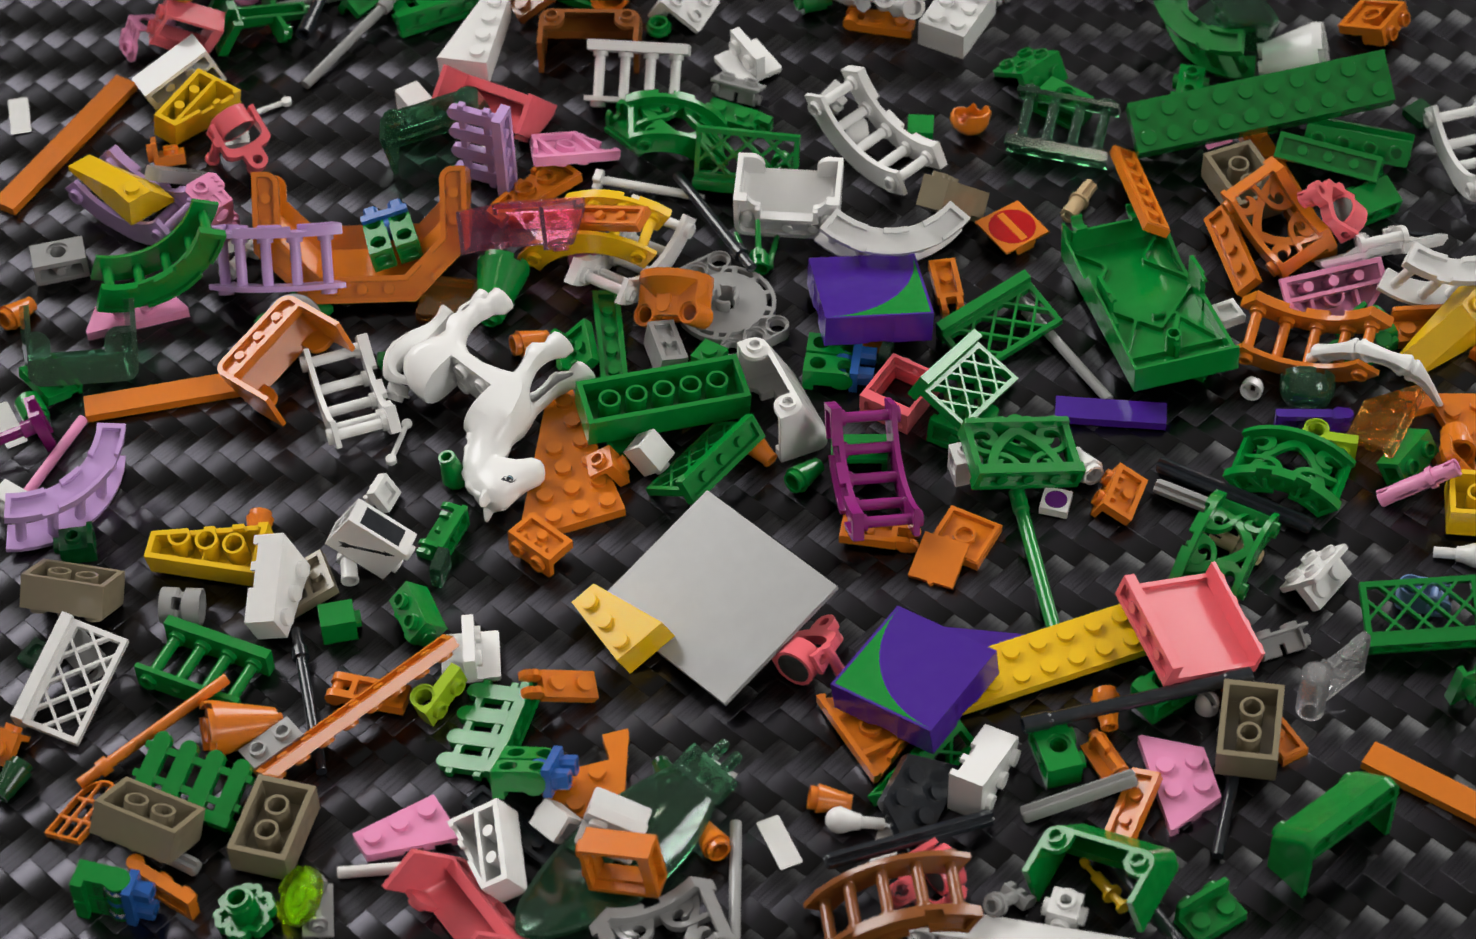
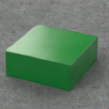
M909 114L907 132L912 135L916 132L925 138L933 140L934 115Z

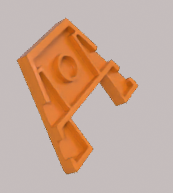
M1426 393L1397 394L1396 403L1406 419L1433 413L1441 427L1450 422H1461L1466 425L1471 438L1476 443V393H1438L1443 402L1441 407H1437ZM1439 453L1431 460L1434 467L1443 464Z
M628 728L603 734L602 741L608 760L579 767L578 775L572 776L573 780L570 790L557 789L553 797L548 799L562 803L583 819L596 787L603 788L625 798L630 740Z

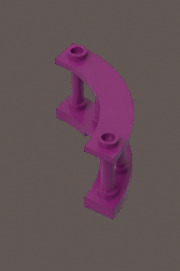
M890 397L884 398L885 409L845 412L835 401L824 402L826 439L832 440L833 455L828 456L833 489L840 514H846L848 522H844V526L853 542L864 541V531H868V528L908 525L914 536H920V527L924 525L923 511L913 499L904 471L898 432L901 410L899 405ZM885 421L887 441L847 444V442H844L843 427L846 426V423ZM889 454L891 471L853 474L852 471H848L846 459L850 455ZM893 482L897 497L859 500L858 497H855L853 487L854 485ZM900 508L902 514L867 517L863 511Z

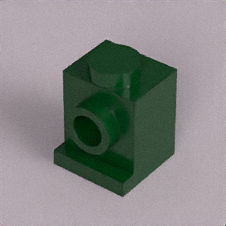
M92 521L86 522V526L58 529L59 537L53 538L55 555L60 554L62 561L70 563L97 561V542Z

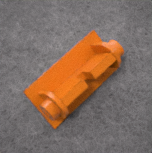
M1098 729L1092 730L1088 734V742L1079 746L1101 779L1129 769L1103 731Z

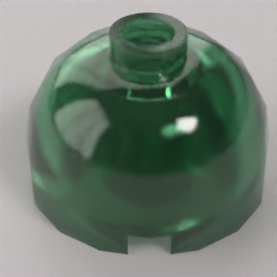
M1312 366L1287 368L1285 375L1283 372L1280 374V393L1284 403L1292 409H1324L1334 397L1336 389L1335 375L1328 370H1325V374L1317 373V367Z

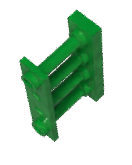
M168 615L163 623L168 642L151 667L138 662L134 665L138 684L148 690L154 689L185 701L220 677L229 664L244 667V670L228 694L219 691L208 699L241 703L239 697L255 673L270 676L275 669L272 650L172 615ZM178 646L192 649V653L176 676L162 671ZM204 655L218 658L219 660L202 685L188 680Z

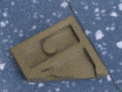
M321 549L305 557V560L311 566L310 573L306 579L302 598L298 603L294 619L340 593L327 558Z

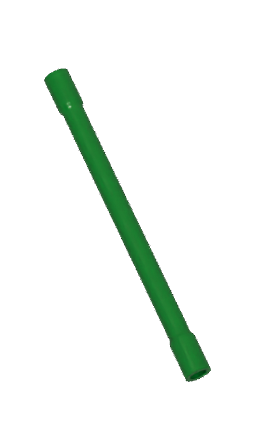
M1011 489L1008 492L1009 499L1017 519L1047 628L1060 623L1029 513L1030 507L1025 489Z

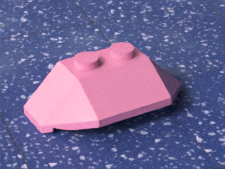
M1380 256L1281 278L1278 281L1283 300L1290 303L1289 308L1306 312L1307 308L1328 310L1333 316H1343L1345 311L1353 310L1363 301L1367 303V307L1374 305L1381 293L1376 288L1385 269Z

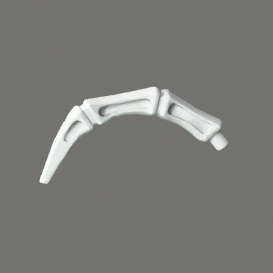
M1358 338L1335 344H1315L1311 348V352L1306 355V360L1309 363L1319 361L1320 363L1327 364L1340 359L1350 361L1360 359L1365 363L1381 364L1390 368L1398 376L1403 375L1405 380L1420 386L1437 407L1443 406V402L1420 360H1415L1413 355L1390 351L1368 341L1366 338L1361 341Z

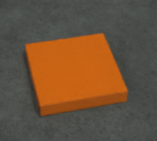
M951 505L933 534L943 537L949 535L950 539L969 544L970 547L963 565L977 571L1002 533L1003 525Z

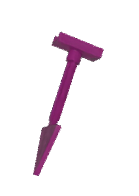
M34 395L24 398L28 419L20 422L19 426L1 432L0 445L23 436L27 438L37 434L47 452L53 450L57 445L51 434L53 429Z

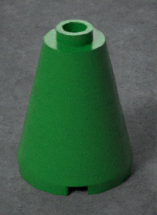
M500 249L487 250L485 255L482 256L480 254L478 257L477 290L483 289L489 293L494 288H499L514 303L529 277L530 265L523 258L521 262L515 259L512 252ZM507 314L491 316L481 323L487 327H495L502 324Z

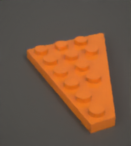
M573 390L556 398L544 409L534 458L541 460L544 464L545 480L541 485L527 491L522 516L523 519L530 512H533L563 534L626 516L625 506L613 479L606 473L595 479H591L588 475L586 456L599 450L597 444L588 445L575 405Z

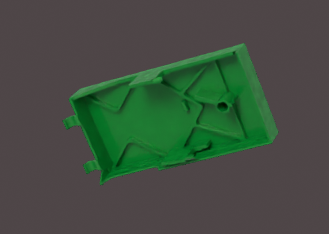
M1131 203L1126 204V212L1129 217L1126 220L1088 228L1083 222L1082 214L1070 216L1074 231H1071L1065 223H1062L1061 257L1134 392L1238 369L1240 346H1235L1205 295V283L1208 282L1205 272L1193 255L1189 256L1188 271L1186 270L1170 233L1167 238L1144 231Z

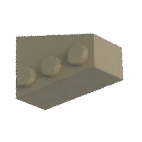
M933 171L932 175L924 173L916 205L938 212L951 201L970 217L969 221L975 222L984 217L990 193L958 183L959 179L948 174Z

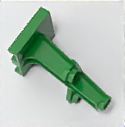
M211 0L209 8L225 12L224 32L214 46L217 55L227 56L241 29L269 25L276 40L279 43L286 42L292 37V27L285 22L302 20L310 5L305 4L304 1L276 4L275 0H261L262 5L237 7L234 0Z

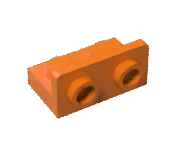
M150 137V144H146L149 163L154 162V165L168 167L186 164L184 147L178 148V144L163 146L162 151H158L156 137Z
M1443 304L1393 307L1391 316L1394 317L1393 323L1399 335L1398 349H1403Z
M1121 462L1113 470L1107 469L1100 479L1101 489L1095 493L1091 500L1094 506L1090 515L1095 518L1103 511L1123 525H1128L1132 521L1148 480Z
M530 512L508 530L509 550L517 558L521 557L535 571L542 572L549 578L554 575V563L573 548L572 539L533 512Z

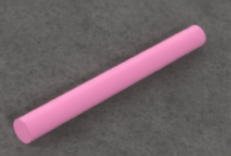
M79 415L24 487V490L32 491L39 488L87 424L88 420L84 416Z

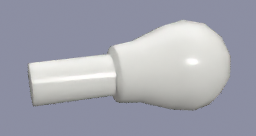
M1476 543L1457 546L1456 548L1434 546L1433 558L1455 559L1456 562L1476 568Z
M838 806L828 811L825 817V824L830 831L837 834L860 830L861 828L884 830L885 818L862 816L861 813Z

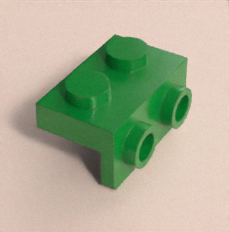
M583 318L567 333L556 328L550 331L551 334L554 331L560 332L569 340L574 349L573 353L566 358L556 359V366L559 371H569L577 361L583 362L590 369L600 362L592 322Z

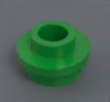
M655 15L649 19L646 31L652 37L661 38L670 33L671 24L665 16Z

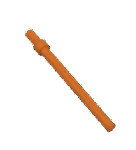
M222 674L107 758L103 756L94 762L95 766L77 778L76 781L83 789L102 775L106 777L114 771L113 767L144 746L147 739L152 740L158 732L168 729L200 706L201 701L208 700L231 682L225 674Z

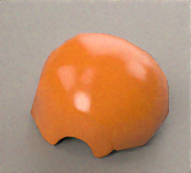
M975 103L971 104L968 108L957 107L950 114V122L953 128L968 136L977 135L987 128L991 110L987 105L982 110H979Z

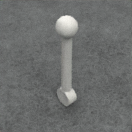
M286 96L282 98V101L256 110L260 114L280 106L289 107L292 105V99Z
M408 418L402 421V432H400L391 454H388L385 458L389 466L397 463V452L407 429L412 427V421Z

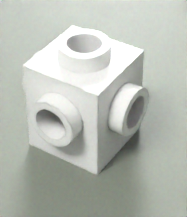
M1054 886L1051 898L1045 897L1041 910V915L1046 916L1045 924L1078 930L1079 925L1084 926L1089 908L1084 907L1085 894L1078 893L1071 888Z

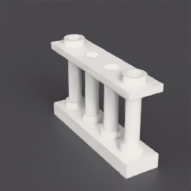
M587 39V50L593 51V56H595L593 95H584V101L590 102V107L601 108L605 107V103L617 104L621 99L626 101L625 95L629 94L631 58L634 57V54H644L643 58L646 59L644 90L654 89L656 59H659V55H667L669 60H671L669 93L673 94L674 90L680 91L681 61H684V56L691 57V46L689 44ZM608 52L618 53V57H621L618 97L603 96L605 60L608 57Z

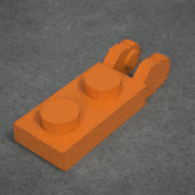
M955 257L928 260V269L936 302L940 308L941 319L950 315L947 304L956 303V310L964 306V293Z
M846 514L843 515L839 543L893 550L896 548L902 553H916L918 550L919 542L916 539L920 538V536H914L908 525L868 528V531H864V541L853 542L844 526V522H848Z
M523 669L518 672L519 681L538 683V686H528L520 690L521 697L524 699H540L541 702L593 703L599 698L594 671Z

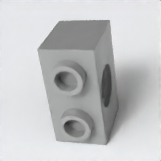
M82 236L29 246L38 286L90 276Z

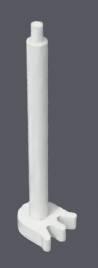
M596 169L592 178L593 185L591 189L602 190L603 185L689 199L682 189L605 176V170Z

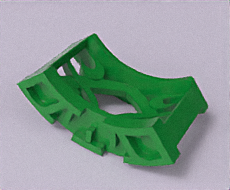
M652 89L625 95L628 105L629 134L627 135V140L637 155L650 152H671L695 161L696 126L699 124L728 127L727 119L716 107L709 102L704 104L696 100L695 95L676 90H674L673 94L659 93V89ZM673 117L683 119L695 132L676 131L666 121L671 120ZM647 126L645 131L638 132L639 128ZM702 132V141L708 148H711L719 141L712 133ZM722 144L712 151L721 162L727 158ZM708 155L701 160V167L704 170H713L717 166Z
M1258 425L1243 429L1242 435L1244 438L1232 467L1226 468L1223 474L1224 479L1229 484L1250 493L1264 492L1273 494L1274 490L1288 493L1289 499L1301 504L1316 517L1340 509L1342 504L1339 500L1351 468L1356 465V460L1345 449L1317 434L1289 426ZM1288 451L1299 452L1306 459L1310 467H1299L1291 471L1283 468L1281 462L1274 457ZM1332 472L1336 473L1334 478L1329 476Z
M1216 489L1205 501L1203 513L1199 511L1189 529V533H1192L1193 536L1191 540H1187L1186 546H1181L1168 579L1204 574L1211 562L1215 561L1225 578L1227 576L1234 578L1231 591L1239 602V600L1243 601L1247 595L1249 584L1246 583L1261 552L1272 538L1276 539L1281 528V523L1278 522L1280 514L1274 512L1269 516L1226 499L1227 493ZM1215 521H1220L1223 525H1218ZM1235 528L1242 539L1244 548L1216 559V544L1206 534H1223ZM1202 548H1207L1210 551V560H1206L1207 552L1200 554L1198 551ZM1244 561V564L1240 569V567L1237 564Z

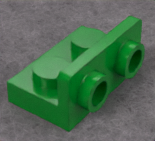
M1226 877L1218 881H1210L1201 891L1192 896L1187 895L1177 903L1174 923L1188 939H1214L1247 919L1248 912L1228 891L1230 881Z

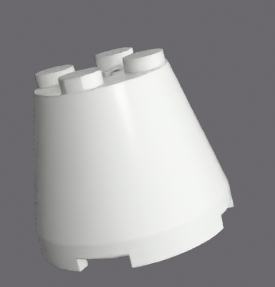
M1311 22L1269 41L1257 44L1259 59H1262V61H1258L1259 75L1330 61L1329 46L1323 22Z

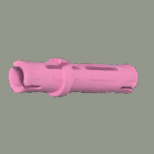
M1453 458L1435 467L1428 466L1419 474L1376 490V496L1380 505L1386 507L1425 489H1435L1440 486V483L1461 476L1462 470L1458 461Z

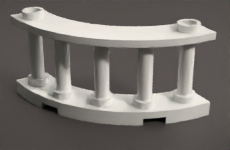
M848 65L843 68L841 72L844 76V83L825 96L812 93L804 95L810 114L815 117L822 131L836 150L864 177L890 193L903 196L908 194L903 181L924 166L941 170L948 165L940 142L925 138L916 132L913 135L903 129L904 123L890 109L885 111L877 101V98L880 96L872 85L865 67ZM851 91L858 103V109L838 122L829 105ZM864 116L868 117L877 130L858 144H855L844 130ZM881 139H887L897 149L879 162L864 152ZM903 156H909L914 159L913 162L900 171L889 168V166Z
M1476 97L1473 98V105L1440 113L1438 105L1424 108L1423 120L1425 127L1430 129L1438 156L1453 185L1465 198L1476 202V175L1467 171L1476 168V158L1458 161L1452 150L1476 145V134L1448 140L1442 124L1443 122L1472 116L1476 118Z
M632 194L631 198L639 200L640 196ZM685 214L682 215L680 221L670 217L663 226L675 230L666 247L649 241L648 247L656 250V255H659V257L651 266L647 265L644 269L672 267L687 240L694 235L697 219ZM620 232L619 236L637 242L640 237L636 232ZM589 254L584 257H573L564 282L573 286L593 284L617 294L614 303L630 305L638 302L640 275L627 278L609 269L612 266L619 265L639 274L644 269L616 257L602 254L593 256Z
M949 201L940 211L921 223L908 227H884L883 229L859 222L837 208L819 228L821 233L814 239V242L838 257L862 255L901 256L915 253L916 259L919 261L931 256L953 241L962 232L961 228L970 220V217L953 202Z
M1415 242L1410 247L1401 265L1404 269L1397 273L1388 267L1376 290L1388 297L1412 306L1444 304L1459 286L1476 285V255L1464 256L1461 259L1448 258L1446 254L1433 251ZM1416 274L1430 281L1426 282L1416 280L1410 277Z
M367 333L356 335V342L353 343L356 349L353 352L343 348L311 357L309 348H306L302 351L303 356L299 357L302 372H308L326 427L325 433L329 446L334 445L336 449L343 447L341 443L343 439L380 429L388 431L390 435L402 432L396 406L391 400L386 401L388 395L382 379L376 380L373 369H377V364ZM352 357L356 359L361 358L364 371H360L359 375L319 384L314 367ZM361 385L370 387L371 393H368L367 397L327 407L323 396ZM369 407L376 409L375 413L338 423L332 418Z

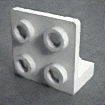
M658 0L647 16L651 18L652 16L662 14L666 17L670 12L697 34L720 1Z

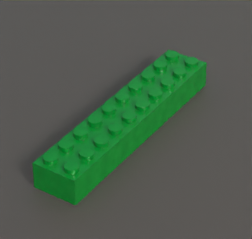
M1383 49L1131 102L1127 104L1126 112L1135 153L1138 159L1308 124L1310 122L1392 106L1396 99Z

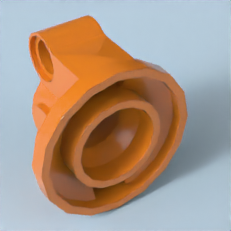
M654 267L640 271L638 306L634 311L636 324L646 328L647 322L673 319L675 323H684L700 330L707 329L713 321L711 303L714 290V278L699 271L672 267Z

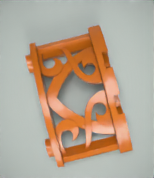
M1270 156L1263 161L1264 165L1227 191H1221L1220 194L1224 200L1221 205L1229 216H1233L1249 242L1264 259L1270 274L1273 277L1278 275L1280 278H1286L1323 251L1331 252L1338 245L1330 228L1316 215L1309 206L1305 209L1300 205L1297 199L1299 191L1291 180L1285 166ZM1270 175V178L1261 190L1256 184ZM1251 189L1258 197L1257 201L1251 196H1245L1244 199L1248 201L1249 206L1242 208L1236 198ZM1280 194L1283 198V202L1281 204H1276L1272 202L1268 198V196L1270 195L1272 200H1274L1275 195ZM1264 205L1275 211H1286L1289 209L1293 211L1294 214L1287 225L1289 237L1274 236L1262 231ZM1253 216V217H1252V225L1250 224V222L1248 221V219H1247L1246 217ZM1296 223L1304 226V230H1297L1299 236L1295 235L1293 228ZM1311 243L1309 246L1303 249V244ZM1266 244L1274 245V247L1270 250ZM1290 246H1294L1298 253L1283 263L1278 258V253L1284 252L1288 258L1291 253Z

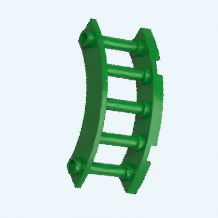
M1153 0L1161 19L1166 24L1173 43L1195 66L1206 67L1205 72L1230 80H1240L1256 76L1257 57L1244 56L1245 32L1243 29L1209 26L1201 22L1199 18L1189 11L1188 0Z
M192 198L190 206L181 222L159 242L128 254L96 255L91 280L104 282V284H101L96 303L97 312L123 313L132 312V308L146 305L149 308L179 296L203 277V272L210 264L213 265L226 239L225 230L212 229L211 227L219 203ZM163 269V272L145 279V275ZM132 278L135 280L134 283L115 284L114 282Z

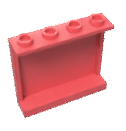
M1215 561L1211 562L1206 573L1139 583L1135 574L1124 575L1115 592L1163 687L1215 676L1226 671L1248 666L1254 672L1265 655L1261 642L1258 641L1249 620L1245 617L1236 596L1233 595L1224 574L1221 573Z

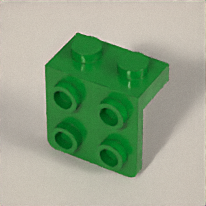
M1031 47L1023 48L1017 52V56L1000 62L999 67L993 70L994 76L1017 78L1025 101H1033L1034 92L1051 76L1061 81L1068 79L1059 51L1047 50V48L1039 50L1032 49Z

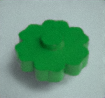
M244 883L242 886L228 889L218 899L220 908L214 911L213 917L219 933L226 934L228 939H251L252 936L254 938H261L273 927L271 918L276 916L278 909L273 895L270 892H265L260 884Z

